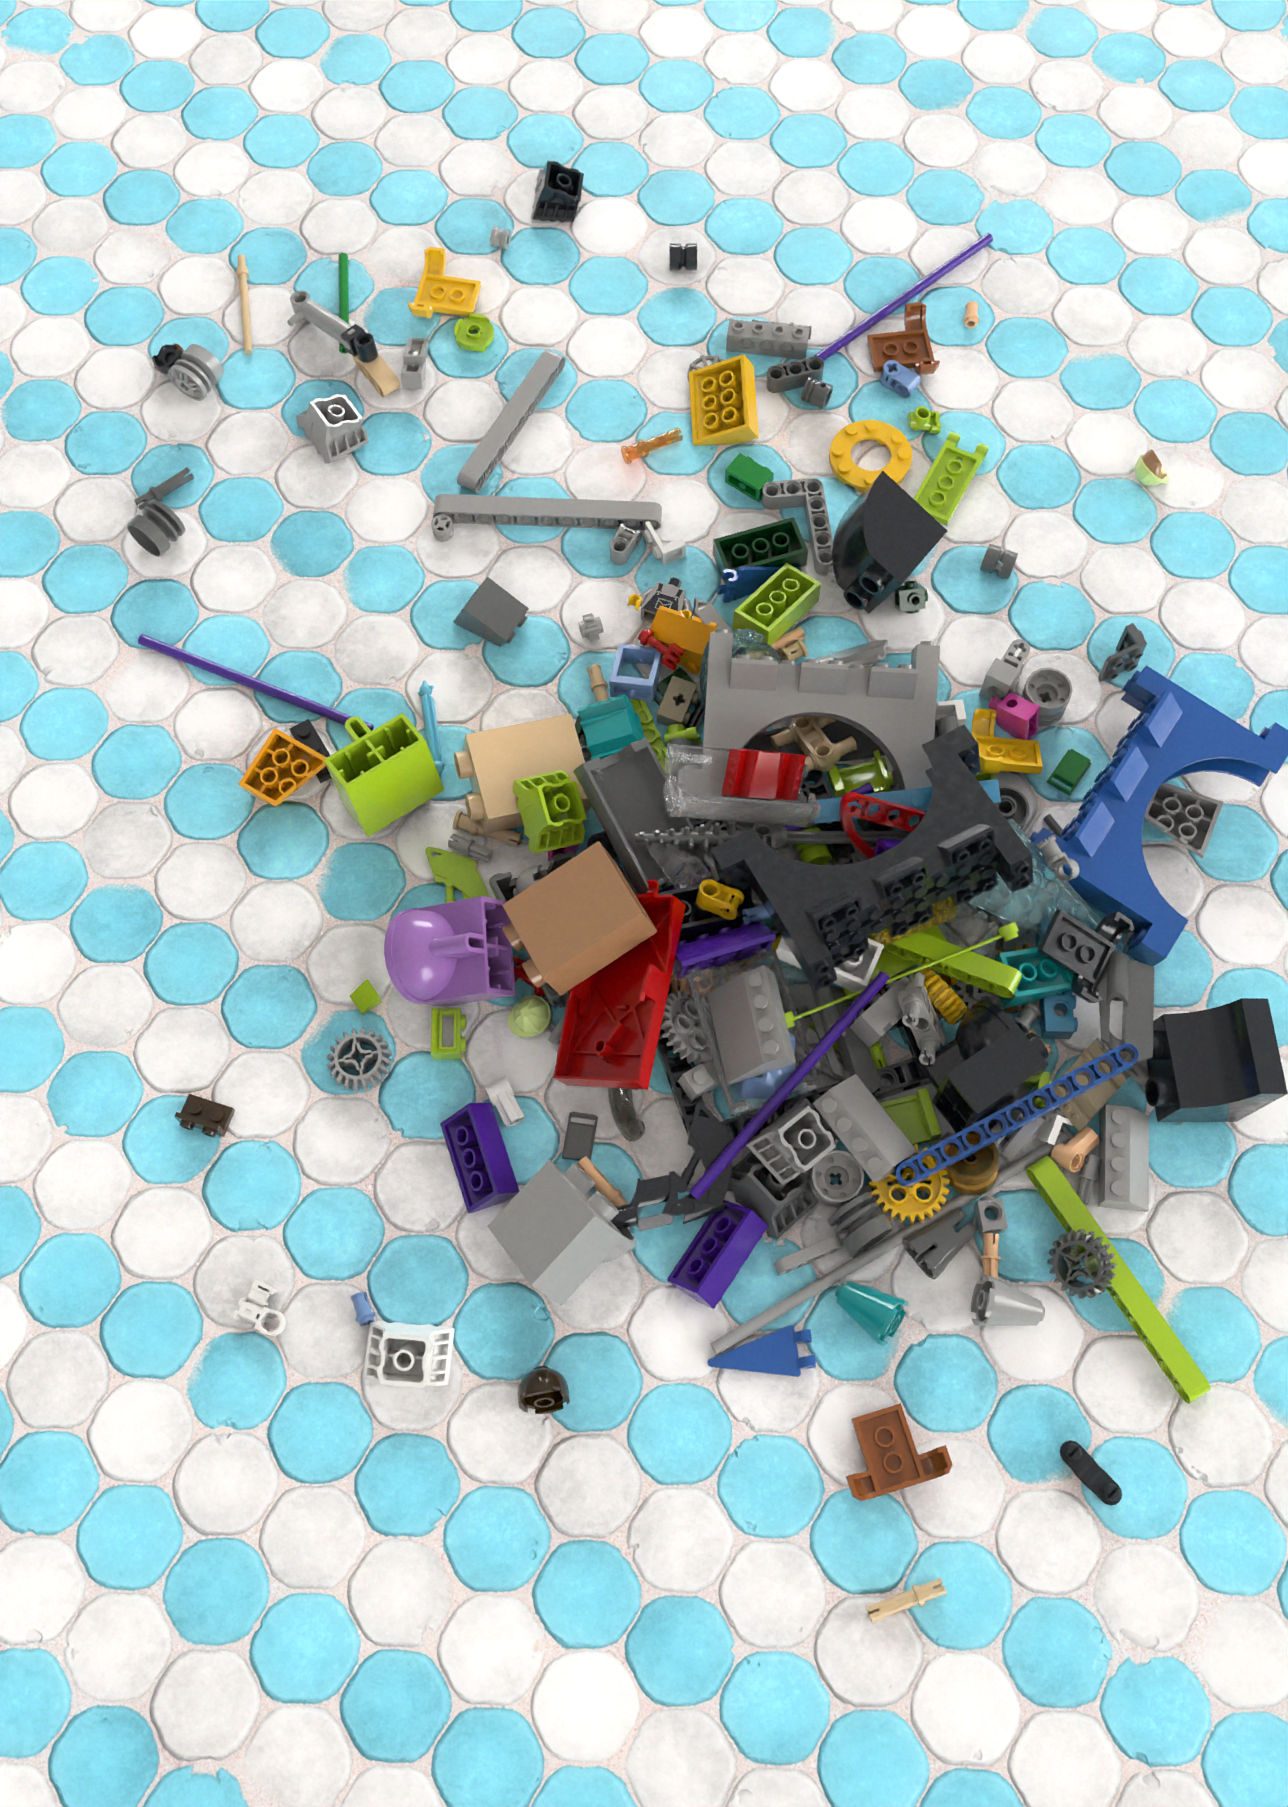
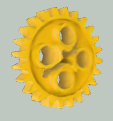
M915 1144L914 1147L918 1151V1144ZM918 1151V1152H917L916 1154H914L912 1157L916 1156L917 1154H919V1153H921V1152ZM925 1157L922 1160L923 1166L927 1169H932L936 1166V1162L932 1157ZM903 1169L901 1171L902 1175L900 1176L903 1180H912L914 1178L912 1170ZM943 1169L913 1185L911 1188L899 1185L896 1181V1176L892 1174L881 1182H869L868 1187L876 1189L871 1194L873 1197L879 1198L876 1201L879 1206L883 1204L882 1214L890 1211L892 1212L891 1220L898 1215L900 1216V1223H903L906 1217L909 1218L910 1224H913L915 1217L922 1223L924 1221V1214L931 1219L933 1217L932 1209L936 1212L941 1210L938 1203L945 1204L947 1199L942 1195H948L949 1189L943 1186L948 1185L950 1180L943 1178L947 1174L946 1169ZM925 1181H930L931 1184L928 1185V1184L923 1183V1182H925ZM887 1183H894V1185L888 1186ZM920 1190L925 1191L929 1198L921 1200L917 1197L916 1192ZM899 1191L903 1194L904 1199L897 1201L893 1199L891 1193Z

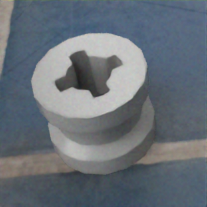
M494 226L490 236V245L492 247L501 246L502 249H508L511 239L510 229L501 230L499 227Z
M438 515L433 518L431 526L434 538L441 542L449 541L454 535L451 518L447 515Z

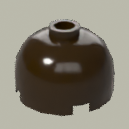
M547 1366L534 1368V1370L522 1378L518 1386L519 1408L524 1412H528V1408L535 1409V1414L553 1413L563 1409V1403L569 1404L570 1402L567 1381L562 1374Z

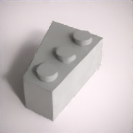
M906 976L902 977L899 981L894 980L887 984L885 988L888 991L883 995L878 993L869 1002L871 1006L866 1011L863 1009L854 1019L855 1022L850 1026L852 1031L869 1048L903 1017L904 1012L899 1003L898 993L909 984V979Z

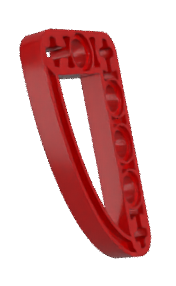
M856 792L846 793L839 805V818L843 830L853 844L868 858L874 857L875 849L860 838L854 828L852 816L913 832L926 814V811ZM855 800L859 805H862V807L860 808L859 806L852 805L850 808L848 804L849 802L853 803ZM877 804L879 806L878 811L873 815H869V807ZM899 810V816L895 820H889L890 812ZM918 815L919 822L916 825L910 826V818Z

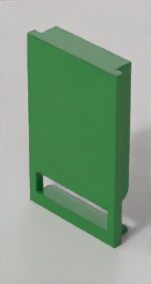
M1073 749L1068 750L1047 780V783L1070 796L1092 764L1091 760ZM1051 778H1056L1057 780L1061 781L1062 783L1066 784L1072 789L1068 790L1067 788L1053 781Z

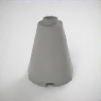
M982 1275L980 1277L984 1280L982 1284H976L971 1301V1312L976 1314V1319L972 1318V1322L975 1325L1034 1326L1043 1321L1045 1307L1042 1306L1040 1300L992 1276Z

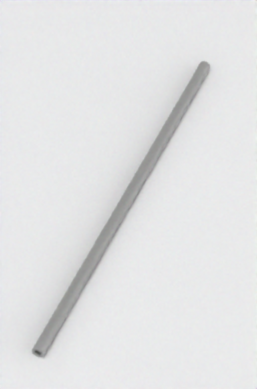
M1064 1132L1058 1135L1055 1145L1046 1142L998 1171L995 1185L987 1192L1026 1170L1028 1166L1041 1158L1051 1155L1053 1148L1058 1143L1066 1144L1070 1140L1068 1135ZM987 1192L979 1195L959 1194L941 1205L939 1212L933 1210V1217L931 1219L924 1215L922 1223L919 1219L914 1221L913 1224H909L710 1343L716 1355L901 1245L902 1239L933 1224L949 1213L966 1206Z

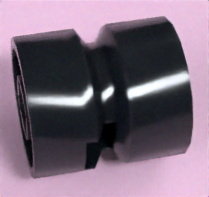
M670 243L669 270H681L682 267L686 270H697V243H686L685 246H682L681 243Z

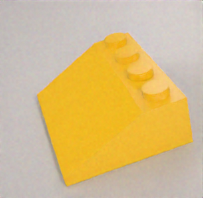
M744 354L688 372L694 446L741 444L759 438L754 366Z

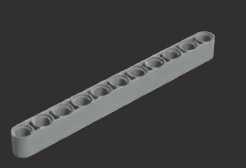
M439 494L435 497L433 518L438 515H447L451 518L452 523L618 529L624 523L633 530H645V522L649 521L653 529L657 530L661 527L662 507L656 502Z

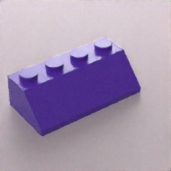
M491 1102L469 1103L440 1123L468 1214L506 1202L519 1193L520 1190Z
M727 1200L723 1201V1203H726L723 1211L709 1215L667 1278V1281L679 1290L712 1309H715L720 1302L722 1296L768 1227L753 1210Z

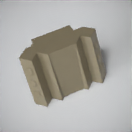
M1096 1038L1062 1076L1105 1054L1109 1050ZM1098 1064V1070L1101 1073H1110V1068L1107 1064ZM1124 1071L1058 1108L1080 1132L1125 1083L1130 1075L1127 1071ZM1076 1076L1078 1084L1088 1085L1086 1076ZM1057 1086L1054 1088L1056 1096L1062 1098L1067 1096V1092L1063 1087Z

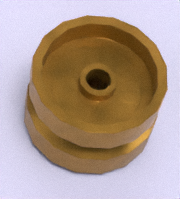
M974 1133L966 1136L967 1142L971 1145H976L980 1142L979 1137ZM994 1142L945 1168L947 1171L945 1177L950 1180L949 1185L955 1191L964 1195H979L990 1190L998 1178V1150ZM948 1145L944 1148L945 1154L949 1157H954L958 1154L957 1148L953 1145Z

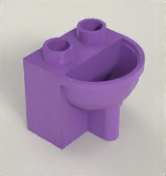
M479 896L423 908L406 909L397 913L388 925L384 941L387 971L397 991L412 1003L445 1007L515 996L512 945L502 929L511 922L502 906L507 901Z

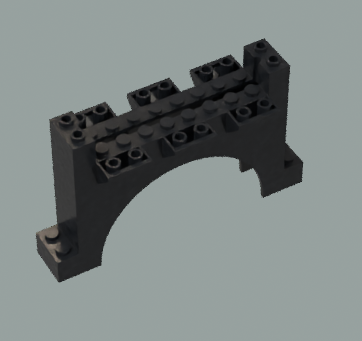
M965 725L922 745L932 768L925 771L933 786L930 805L923 819L913 832L899 844L880 855L845 865L808 864L791 859L775 851L757 835L753 828L710 849L717 874L723 885L735 888L741 892L747 887L752 886L815 991L829 987L833 982L837 981L834 968L841 966L845 961L853 957L863 955L870 949L868 936L879 933L885 928L891 938L903 935L909 929L919 924H925L934 917L932 904L943 901L950 896L953 904L957 906L971 901L973 897L983 892L991 891L998 885L997 873L1011 892L1024 889L1033 882L1032 853L974 777L981 772L979 746Z

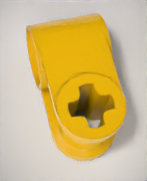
M708 879L700 884L696 903L703 910L720 915L724 919L733 920L738 914V906L744 901V895L735 888H730Z

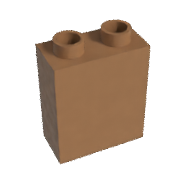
M599 841L502 905L511 920L509 924L502 928L505 936L516 951L519 952L526 947L531 956L530 959L522 963L526 974L537 988L548 983L560 996L658 932L618 865Z

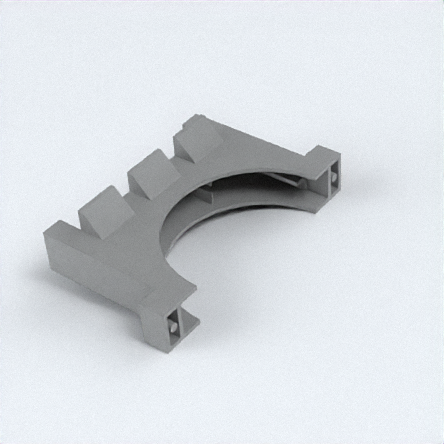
M715 629V632H710L702 768L700 770L697 769V765L684 764L683 768H679L678 798L723 799L722 788L730 749H743L756 735L779 722L798 717L816 716L844 722L871 738L880 747L892 765L900 790L933 787L925 773L932 766L922 748L923 744L934 739L940 646L934 645L933 641H921L920 644H917L911 650V665L900 664L896 668H889L887 663H875V666L870 669H864V665L851 664L848 667V665H843V661L829 660V663L822 664L818 659H806V662H802L801 665H795V661L782 660L778 664V661H773L771 656H760L759 660L750 659L749 655H737L736 658H732L733 633H728V629Z

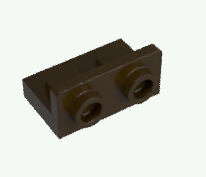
M188 1094L181 1113L176 1112L174 1117L180 1122L179 1126L185 1129L193 1130V1128H198L202 1130L201 1133L209 1137L215 1138L216 1135L224 1137L235 1110L232 1107Z

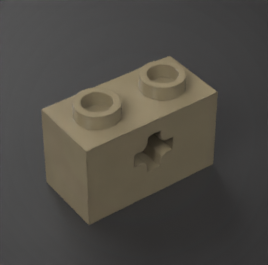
M672 676L657 712V722L666 726L672 724L688 725L692 712L689 711L692 705L696 706L700 695L697 693V684Z

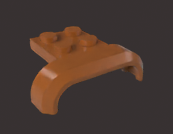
M921 302L905 304V331L867 336L874 372H882L884 364L889 360L897 361L908 369L914 368L918 375L933 374L937 370L940 360H934L926 326L927 306Z
M901 1403L851 1419L868 1470L846 1476L853 1498L859 1501L869 1500L944 1476L950 1472L953 1464L946 1445L918 1455Z

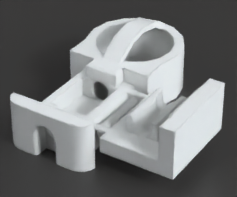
M255 1279L247 1296L249 1299L243 1297L239 1300L238 1305H240V1308L234 1311L233 1318L239 1320L241 1317L254 1323V1328L265 1335H279L285 1329L286 1318L280 1311L265 1307L269 1304L267 1303L268 1297L273 1295L274 1292L277 1293L279 1289ZM259 1286H262V1288L268 1290L269 1292L260 1289ZM270 1314H276L279 1318V1322L272 1320L267 1316H269ZM264 1323L271 1324L277 1327V1329L268 1332L265 1329Z

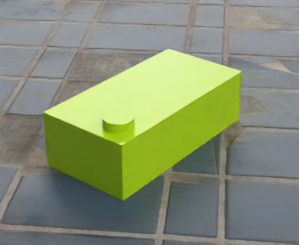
M786 563L734 610L732 629L767 650L819 601L821 583Z

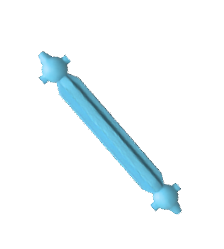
M423 680L418 695H422L421 704L427 744L439 777H441L446 763L441 762V744L434 699L431 696L434 686H430L426 680Z

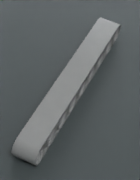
M548 349L543 351L459 472L457 477L458 485L476 493L480 491L562 372L566 362L564 356Z

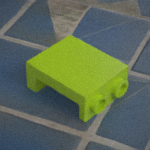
M878 750L874 751L873 761L837 769L835 764L833 769L827 771L828 780L835 798L841 797L867 782L871 783L874 789L873 793L890 792V785L894 784L891 771H886L888 770L885 757L881 758Z
M927 1088L917 1090L914 1095L880 1103L913 1146L939 1139L941 1130Z

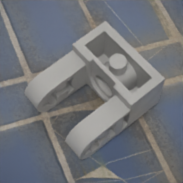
M1014 640L1001 660L998 658L994 660L986 673L979 697L990 702L994 696L1004 700L1009 693L1015 694V689L1020 682L1018 678L1022 673L1024 662L1030 651V646L1025 640ZM1018 648L1022 649L1018 657L1014 656Z

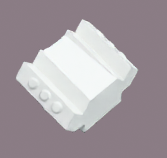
M370 1322L363 1378L380 1382L379 1385L425 1388L426 1385H447L454 1328L448 1326L435 1327L430 1324L414 1325L401 1322Z

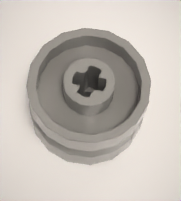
M1012 1110L1010 1112L1011 1118L1015 1121H1020L1023 1117L1019 1110ZM1039 1117L1000 1138L994 1144L998 1147L1004 1139H1007L1008 1142L1002 1148L1001 1155L1009 1162H1012L1019 1152H1023L1035 1138L1037 1130L1045 1120ZM996 1123L990 1131L999 1133L1001 1125Z

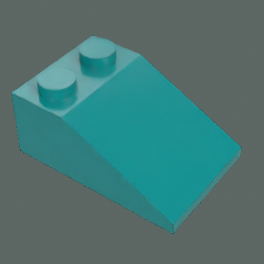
M1039 947L999 953L993 959L1017 969L1022 974V978L1012 998L999 996L1003 1008L1024 1005L1070 990L1073 974L1037 951Z

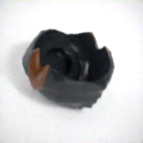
M176 343L174 345L166 344L162 346L158 355L152 357L154 368L168 375L169 369L177 360L181 359V355L184 352L183 348Z

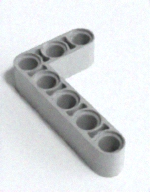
M806 478L766 483L763 486L761 502L764 508L774 510L804 507L814 569L820 576H829L833 572V539L822 482L817 478Z

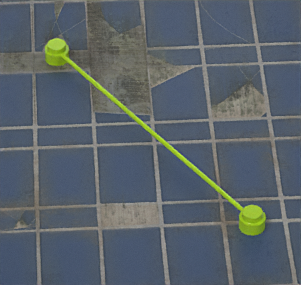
M1016 922L997 929L999 932L998 936L890 978L885 984L997 939L1004 938L1006 942L1016 938L1019 931ZM864 989L795 1017L792 1011L785 1013L787 1027L795 1026L794 1020L857 996Z

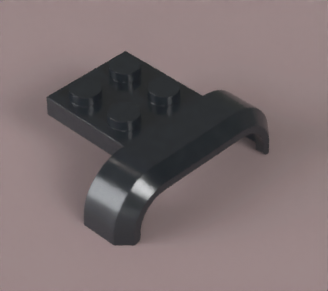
M1062 909L1055 911L1037 951L1074 975L1071 983V990L1074 994L1088 1003H1096L1102 1001V997L1096 995V990L1120 938L1126 933L1133 931V923L1131 919L1116 911L1107 915L1093 931Z

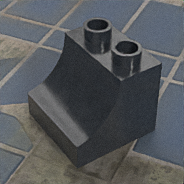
M1241 998L1234 1002L1202 1011L1163 1014L1153 1021V1057L1146 1060L1149 1079L1145 1086V1096L1148 1104L1155 1107L1157 1122H1237L1288 1094L1268 999Z

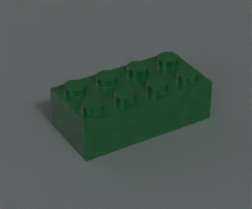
M794 517L713 539V556L721 576L723 570L732 569L737 571L739 567H783L786 563L793 567H803L807 564L808 549ZM728 578L723 579L725 585L727 584Z

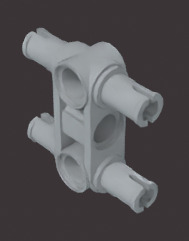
M916 972L915 975L914 973L910 974L909 984L904 990L899 991L898 998L901 1009L904 1012L902 1021L904 1025L911 1028L916 1043L921 1050L919 1060L923 1065H929V1059L930 1064L935 1062V1054L940 1046L945 1045L946 1039L944 1030L940 1025L941 1014L933 1009L927 990L923 986L925 976L921 972Z

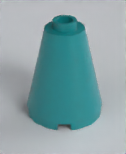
M848 1281L846 1284L841 1283L835 1293V1296L838 1297L837 1304L881 1346H885L888 1343L884 1340L887 1335L890 1337L894 1336L906 1314L902 1308L903 1306L908 1307V1302L902 1298Z

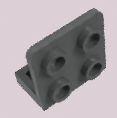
M1134 623L1125 626L1116 647L1118 653L1106 659L1098 677L1101 682L1106 679L1108 681L1113 680L1124 671L1130 672L1138 666L1147 642L1141 630L1137 629Z

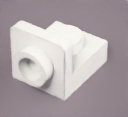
M1054 1109L1052 1113L1049 1112L1041 1116L1045 1121L1037 1130L1035 1138L1055 1145L1062 1123L1073 1126V1124L1062 1111Z

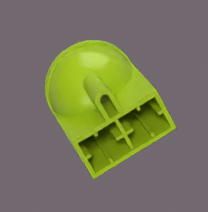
M404 713L399 714L372 731L360 717L354 716L349 718L345 722V728L352 743L324 759L345 808L367 837L387 827L395 820L445 791L426 740Z

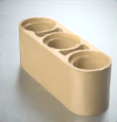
M358 354L355 357L353 356L357 367L382 397L401 387L399 379L379 354L372 362L360 361Z

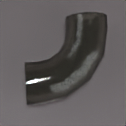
M608 1088L610 1109L616 1127L626 1140H639L645 1133V1124L636 1112L632 1089Z

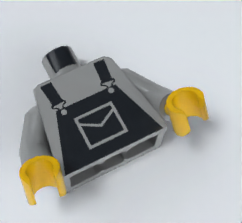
M674 577L670 578L668 585L658 582L653 588H649L640 595L631 594L627 606H635L637 611L641 607V619L651 623L660 606L682 612L689 619L693 615L690 600L686 598V591L680 589L682 582Z

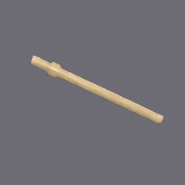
M238 255L236 273L240 286L244 353L250 355L252 354L247 286L249 273L246 267L245 256Z

